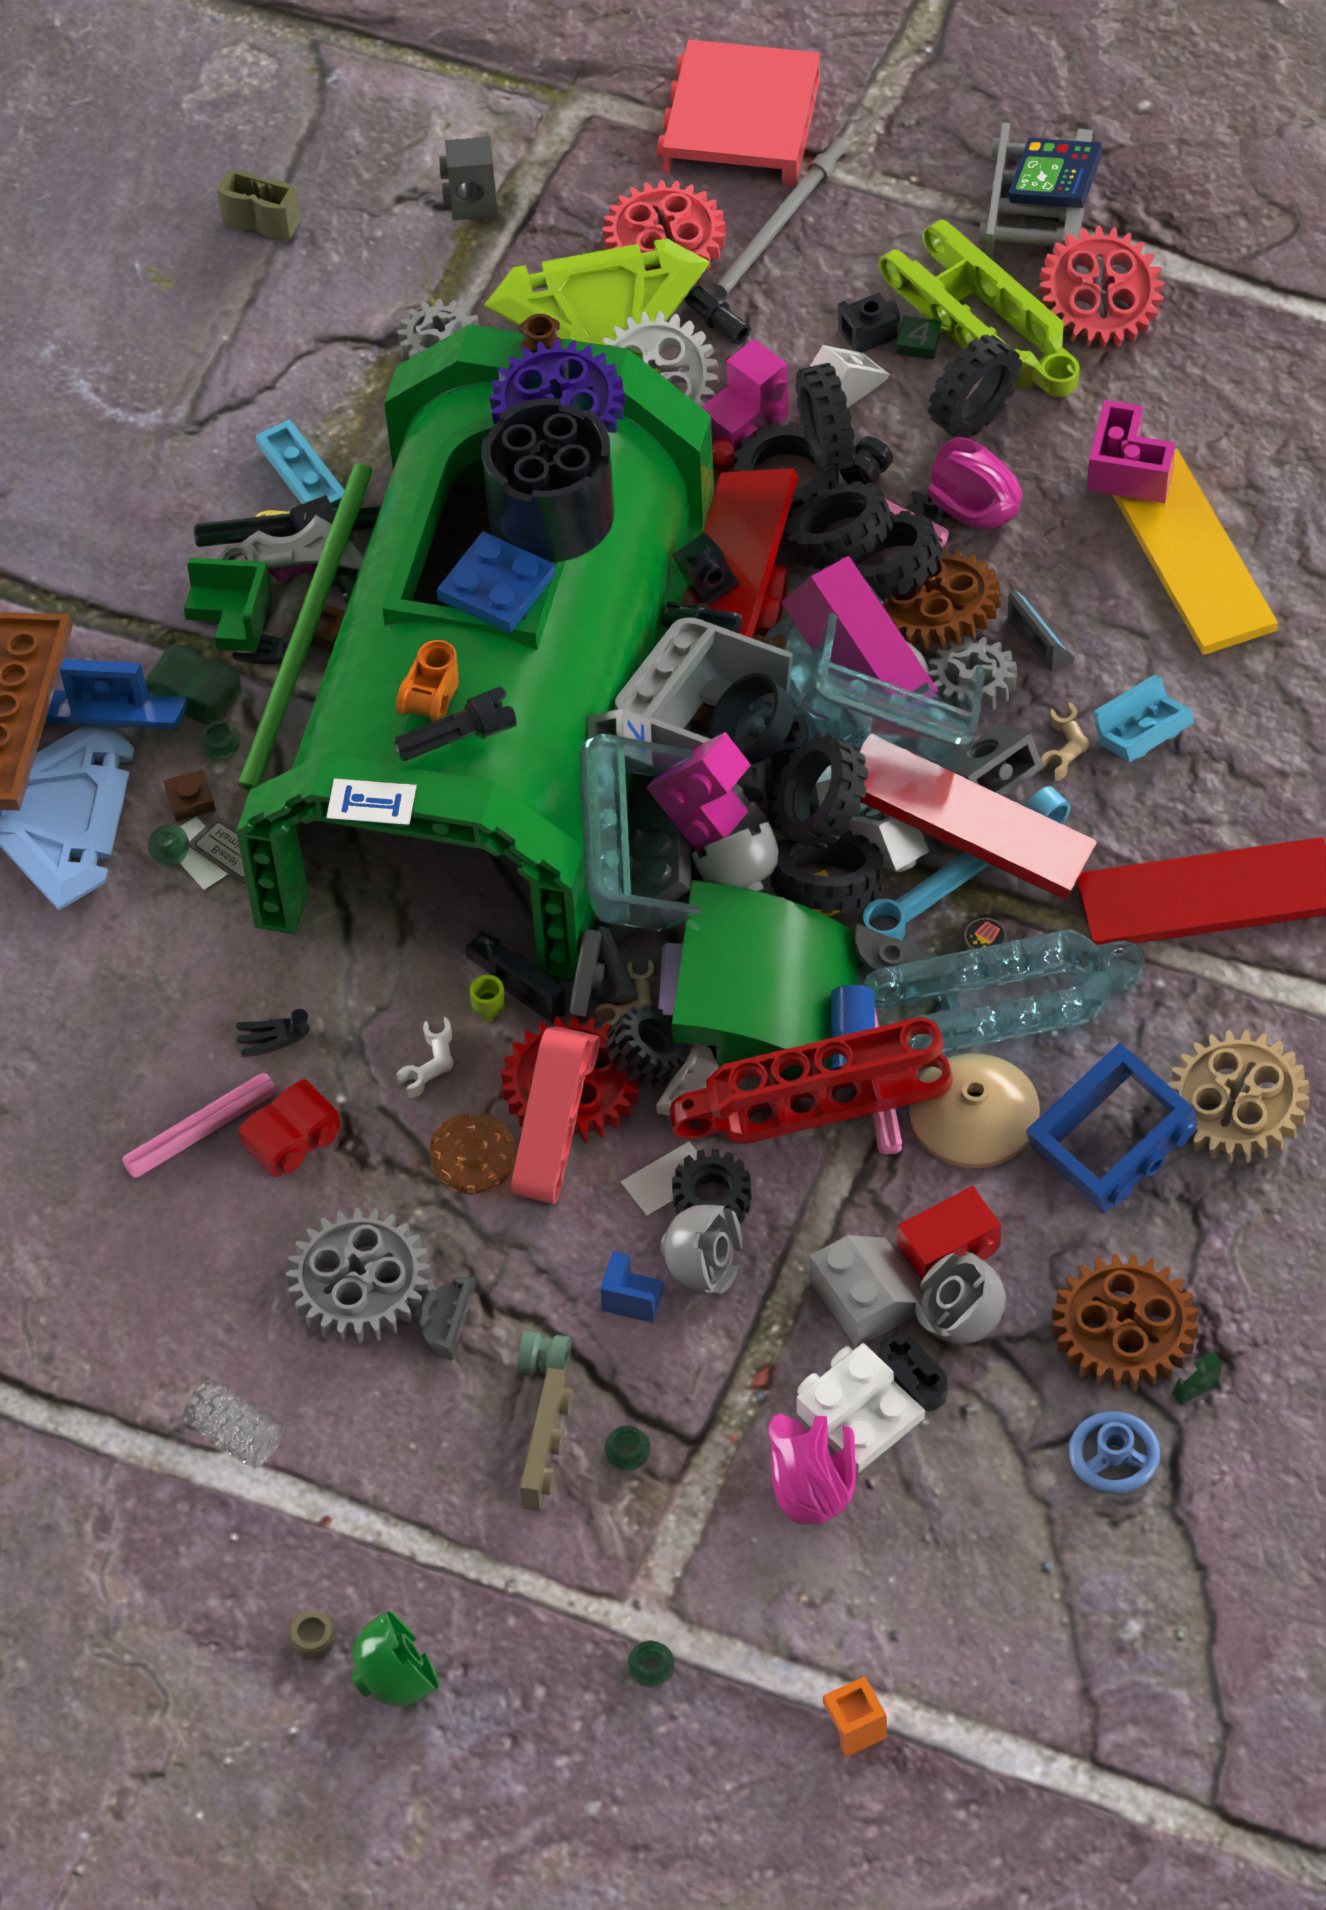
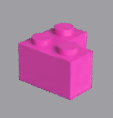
M755 339L726 360L727 387L701 406L711 415L712 441L727 437L732 443L735 453L737 449L741 450V442L745 437L751 438L754 435L753 432L760 427L766 429L770 428L772 423L780 422L782 424L789 415L788 364Z
M1104 400L1089 457L1088 491L1166 503L1173 474L1176 442L1141 437L1143 406Z
M724 732L669 760L647 786V789L695 851L701 852L705 850V846L728 837L747 814L748 810L731 789L751 764L727 733Z

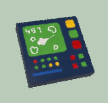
M1028 138L1008 192L1010 203L1083 208L1103 154L1102 144L1100 142Z

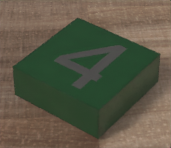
M903 316L896 343V353L934 359L941 334L942 321Z

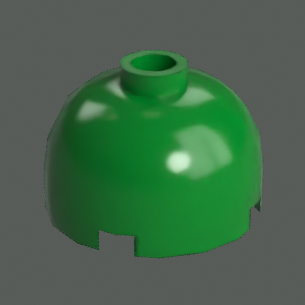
M392 1611L377 1616L360 1631L353 1645L352 1660L356 1671L351 1674V1678L356 1688L366 1698L373 1694L383 1704L394 1707L410 1706L429 1696L440 1684L427 1654L420 1655L413 1644L417 1640L416 1637Z

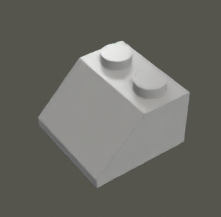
M847 1235L810 1255V1283L856 1348L862 1343L866 1344L917 1316L915 1304L917 1302L921 1305L924 1291L919 1288L920 1285L885 1237Z

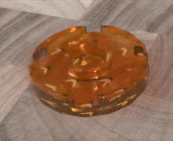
M469 1113L459 1114L443 1122L433 1133L429 1149L431 1170L438 1181L454 1192L465 1194L487 1192L502 1184L512 1172L516 1159L513 1135L506 1125L493 1116L480 1113V1116H469Z

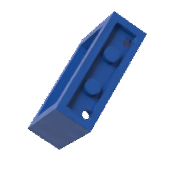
M1119 1042L1026 1129V1133L1031 1147L1105 1214L1113 1205L1118 1206L1122 1200L1126 1201L1133 1192V1186L1144 1176L1149 1177L1156 1173L1164 1163L1165 1156L1176 1145L1178 1147L1185 1145L1188 1138L1195 1133L1198 1123L1194 1107ZM1131 1076L1171 1113L1099 1180L1068 1152L1060 1142Z

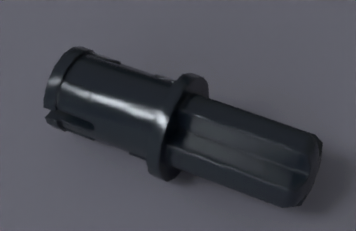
M693 286L684 298V302L705 319V324L709 328L715 327L735 345L741 344L749 336L751 331L750 324L732 312L726 301H718L701 286Z
M669 601L666 603L667 606H664L662 609L661 620L665 628H670L675 621L682 618H697L736 633L741 631L743 619L739 613L710 609L707 603H699L697 606Z

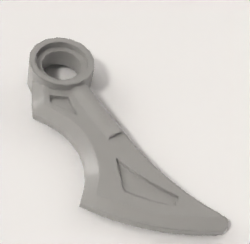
M315 515L303 530L292 536L273 537L258 530L241 544L228 546L221 553L219 559L234 560L239 555H245L248 561L267 562L268 569L318 564L332 524ZM348 539L339 566L360 570L363 556Z

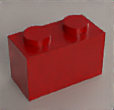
M971 1186L898 1224L897 1248L922 1282L932 1266L946 1255L955 1253L961 1257L967 1255L966 1252H969L982 1260L991 1257L1000 1247L1002 1224L975 1187Z

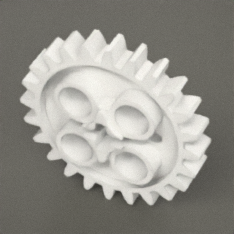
M662 311L658 312L655 321H651L647 313L643 312L642 323L636 324L631 317H628L627 324L629 329L624 331L616 325L613 327L618 336L615 341L610 338H603L605 345L626 348L632 352L641 353L643 355L642 360L653 369L659 368L661 371L660 375L671 384L678 382L687 384L685 395L700 407L705 404L703 402L704 398L712 399L716 396L714 391L708 388V385L719 383V378L717 375L709 373V371L718 368L719 364L716 359H706L714 352L711 344L701 346L706 336L703 331L692 335L694 325L691 321L680 327L678 314H674L668 323ZM670 345L681 347L680 355L676 359L665 360L662 358V353L666 347ZM685 366L690 367L689 371L685 373L674 372Z

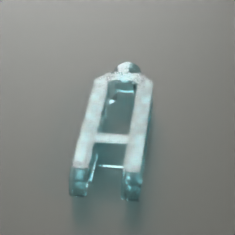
M1069 929L885 967L869 974L864 981V986L874 989L875 1008L890 1009L939 998L942 1012L918 1016L917 1018H928L938 1025L944 1041V1050L941 1053L1092 1022L1107 1001L1108 993L1128 990L1140 982L1144 974L1145 957L1141 948L1134 943L1117 941L1096 945L1088 937ZM1118 949L1123 950L1120 953H1114ZM1062 972H1069L1077 976L1080 987L1052 992L1051 989L1043 990L1041 995L1010 1001L1009 998H1004L998 1004L968 1010L967 1006L960 1008L957 994ZM918 1034L910 1040L909 1046L913 1049L921 1050L927 1048L933 1038L927 1034Z

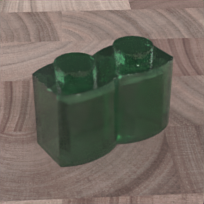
M168 646L145 679L149 695L185 697L188 706L184 714L202 724L218 727L242 692L240 674L230 664L204 660L199 653L188 647Z

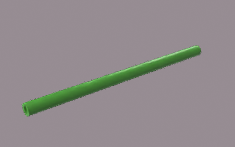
M355 463L238 781V786L246 791L259 786L373 473L372 468L365 464Z

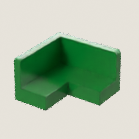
M189 558L187 567L191 587L184 606L186 620L219 622L215 635L217 650L256 652L272 600L267 562Z

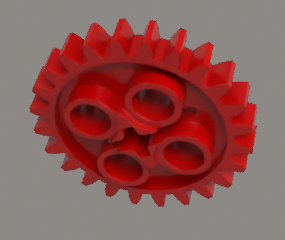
M577 1015L572 1016L570 1025H564L559 1016L555 1017L554 1027H562L600 1037L599 1053L595 1066L603 1065L605 1067L593 1069L591 1074L585 1075L580 1101L590 1100L592 1102L579 1104L573 1134H579L584 1143H588L590 1131L594 1130L597 1135L603 1138L605 1137L604 1125L609 1124L618 1129L620 1127L619 1115L631 1116L630 1103H638V1089L642 1088V1086L639 1085V1078L632 1082L627 1079L629 1072L623 1070L620 1073L615 1068L619 1064L618 1060H610L608 1055L612 1050L606 1049V1042L609 1040L607 1035L611 1031V1024L607 1023L598 1030L595 1029V1019L593 1017L586 1022L585 1026L579 1025ZM543 1022L538 1023V1035L525 1030L523 1032L525 1045L513 1042V1056L504 1057L505 1070L501 1071L503 1099L507 1100L509 1113L517 1114L520 1127L524 1123L540 1042L545 1030L548 1028Z

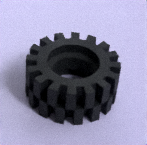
M645 1004L641 1009L639 1005L633 1006L630 1010L628 1009L608 1033L607 1038L609 1040L606 1042V1049L612 1050L608 1055L610 1060H618L619 1062L615 1068L620 1073L623 1070L629 1072L627 1079L633 1082L636 1078H639L640 1086L647 1087L651 1083L652 1088H658L661 1084L663 1086L667 1084L686 1063L691 1049L686 1048L689 1045L688 1043L673 1042V1017L671 1015L664 1018L662 1016L664 1010L657 1007L652 1012L651 1006ZM644 1042H645L647 1045H649L653 1050H651L649 1047H647V1046L644 1044Z
M704 1149L696 1151L697 1160L695 1161L690 1155L685 1157L684 1167L678 1164L675 1169V1177H672L673 1206L676 1209V1215L691 1206L721 1205L725 1209H732L741 1224L745 1220V1212L749 1213L752 1200L750 1173L748 1169L745 1170L744 1162L739 1158L734 1163V1154L726 1151L724 1158H721L719 1149H712V1156L708 1157L705 1156ZM719 1182L726 1185L729 1192L725 1198L710 1202L699 1199L695 1194V1190L703 1183Z

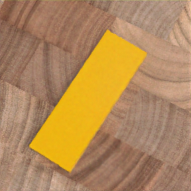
M1175 449L1173 474L1166 503L1112 495L1202 655L1277 631L1278 622L1178 449Z

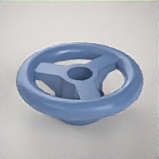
M1105 1411L1090 1416L1076 1428L1069 1444V1458L1075 1473L1088 1486L1105 1493L1120 1494L1134 1491L1152 1478L1159 1465L1160 1446L1153 1430L1140 1418L1126 1412ZM1102 1426L1097 1437V1455L1085 1463L1083 1458L1084 1441L1092 1431ZM1132 1430L1144 1441L1146 1455L1133 1449L1134 1434ZM1118 1446L1121 1450H1111L1108 1447ZM1123 1463L1140 1469L1133 1476L1121 1480L1106 1479L1097 1475L1109 1465L1118 1466Z

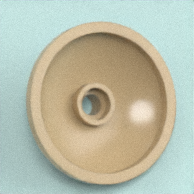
M967 1053L948 1057L947 1060L953 1074V1083L950 1089L938 1098L909 1105L911 1127L921 1145L936 1158L951 1165L964 1168L992 1167L1017 1156L1030 1143L1026 1129L1039 1118L1040 1114L1037 1092L1029 1078L1012 1063L996 1056L981 1053ZM930 1067L919 1079L926 1083L934 1082L941 1076L942 1071L939 1068ZM975 1092L980 1093L982 1095L979 1097H972L969 1095V1093Z

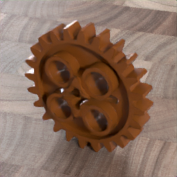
M942 549V562L936 565L938 569L932 576L928 575L926 577L925 583L919 587L914 585L905 594L900 595V593H896L889 599L881 600V597H877V599L905 641L907 640L914 647L918 643H922L924 650L928 651L932 644L938 643L939 647L944 650L947 641L951 640L958 646L962 645L961 636L966 635L973 639L976 638L975 628L987 630V619H996V609L1001 608L999 580H996L994 569L988 570L987 561L977 563L975 554L963 559L961 550L956 551L952 556H947L946 549Z
M1113 1254L1112 1265L1106 1266L1097 1257L1095 1258L1094 1271H1091L1084 1265L1079 1266V1279L1068 1276L1066 1278V1290H1058L1056 1303L1058 1305H1053L1052 1319L1055 1320L1053 1322L1052 1335L1059 1337L1057 1338L1058 1352L1068 1351L1066 1357V1364L1068 1366L1081 1363L1079 1373L1081 1378L1091 1372L1096 1373V1386H1100L1106 1378L1112 1379L1115 1391L1119 1390L1122 1380L1129 1381L1133 1391H1137L1139 1379H1145L1151 1387H1155L1157 1373L1168 1380L1171 1379L1172 1365L1183 1368L1185 1365V1354L1193 1353L1195 1342L1193 1339H1197L1199 1326L1195 1323L1198 1318V1308L1191 1307L1193 1293H1182L1184 1284L1182 1278L1169 1281L1171 1268L1168 1266L1158 1273L1153 1271L1154 1259L1152 1258L1144 1266H1139L1136 1254L1131 1255L1128 1264H1122L1118 1254ZM1121 1291L1127 1293L1129 1296L1117 1297L1112 1293ZM1160 1316L1165 1321L1154 1322L1149 1320L1148 1317ZM1097 1322L1102 1327L1090 1328L1085 1323ZM1126 1346L1134 1347L1138 1352L1127 1353L1122 1351L1121 1348Z

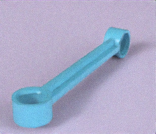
M1051 786L1036 792L1025 805V807L1060 824L1065 821L1071 809L1070 804ZM965 852L897 900L878 899L871 902L864 910L863 926L902 941L906 933L907 922L991 864ZM880 916H890L899 922L895 928L886 931L877 930L870 925L872 920Z

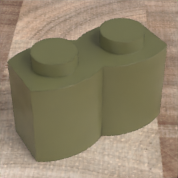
M228 170L217 187L222 221L233 228L257 230L268 238L289 240L301 222L297 189L289 183L275 179L262 180L257 175L244 170Z

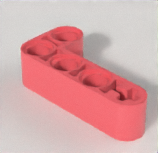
M557 1026L545 1030L538 1050L511 1182L512 1195L554 1205L557 1203L564 1181L585 1075L592 1073L597 1061L600 1047L599 1036Z

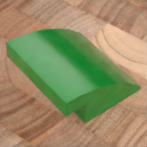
M692 880L672 1019L673 1042L716 1046L717 1064L721 1067L723 1064L830 1039L831 991L839 986L858 984L860 959L853 948L855 931L826 915L781 897L736 886ZM831 1056L823 1064V1067L831 1070ZM790 1065L782 1071L781 1078L796 1080L802 1076L804 1068L799 1065Z

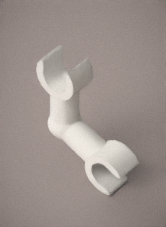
M444 1017L445 1029L441 1033H431L427 1021L423 1025L426 1042L432 1046L434 1059L420 1067L413 1065L402 1067L396 1074L398 1085L410 1079L417 1080L407 1086L408 1098H415L421 1095L425 1090L426 1082L453 1068L454 1061L449 1048V1043L452 1039V1029L446 1017Z

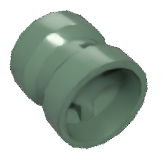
M525 1330L518 1355V1373L533 1376L536 1373L546 1374L548 1367L565 1370L567 1374L571 1353V1338L556 1335L552 1339L545 1338L540 1332Z

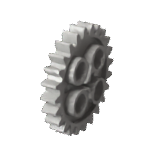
M355 1208L353 1219L348 1220L341 1211H338L337 1223L331 1224L323 1217L320 1219L322 1231L317 1232L311 1228L306 1229L309 1243L296 1241L297 1255L289 1256L288 1261L291 1271L286 1272L287 1283L290 1286L288 1288L291 1302H296L295 1307L298 1316L306 1315L307 1325L310 1329L321 1323L323 1337H327L335 1329L338 1330L340 1342H344L349 1333H355L358 1343H362L365 1332L370 1331L377 1341L381 1340L380 1328L386 1326L394 1334L397 1333L396 1320L399 1318L410 1323L412 1317L409 1308L420 1310L422 1304V1297L420 1295H427L429 1292L427 1279L431 1278L430 1264H427L429 1262L427 1249L422 1248L419 1234L411 1236L410 1226L407 1222L396 1228L394 1214H390L382 1222L379 1221L378 1209H374L368 1218H362L360 1209ZM365 1246L374 1247L372 1250L369 1251L359 1250L360 1248ZM327 1267L336 1268L334 1271L329 1273L321 1272V1270ZM387 1278L397 1279L395 1282L392 1283L381 1282ZM350 1299L359 1300L357 1303L353 1305L343 1304L345 1301Z

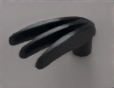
M293 632L284 634L283 638L261 634L260 644H258L256 652L232 653V658L255 664L282 663Z
M295 1009L291 1013V1018L258 1022L236 1023L238 1030L261 1033L238 1036L237 1042L239 1044L263 1043L243 1049L241 1051L243 1057L262 1055L287 1047L302 1040L308 1034L310 1028L308 1025V1013L303 1009Z

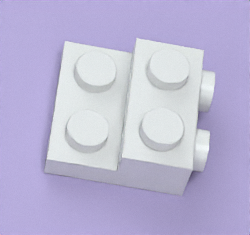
M864 1343L854 1350L849 1346L841 1349L832 1359V1368L821 1377L816 1373L809 1375L797 1390L799 1394L797 1396V1414L810 1427L813 1425L815 1416H826L828 1422V1444L837 1453L844 1448L842 1425L853 1429L855 1434V1465L858 1473L925 1419V1409L894 1381V1371Z

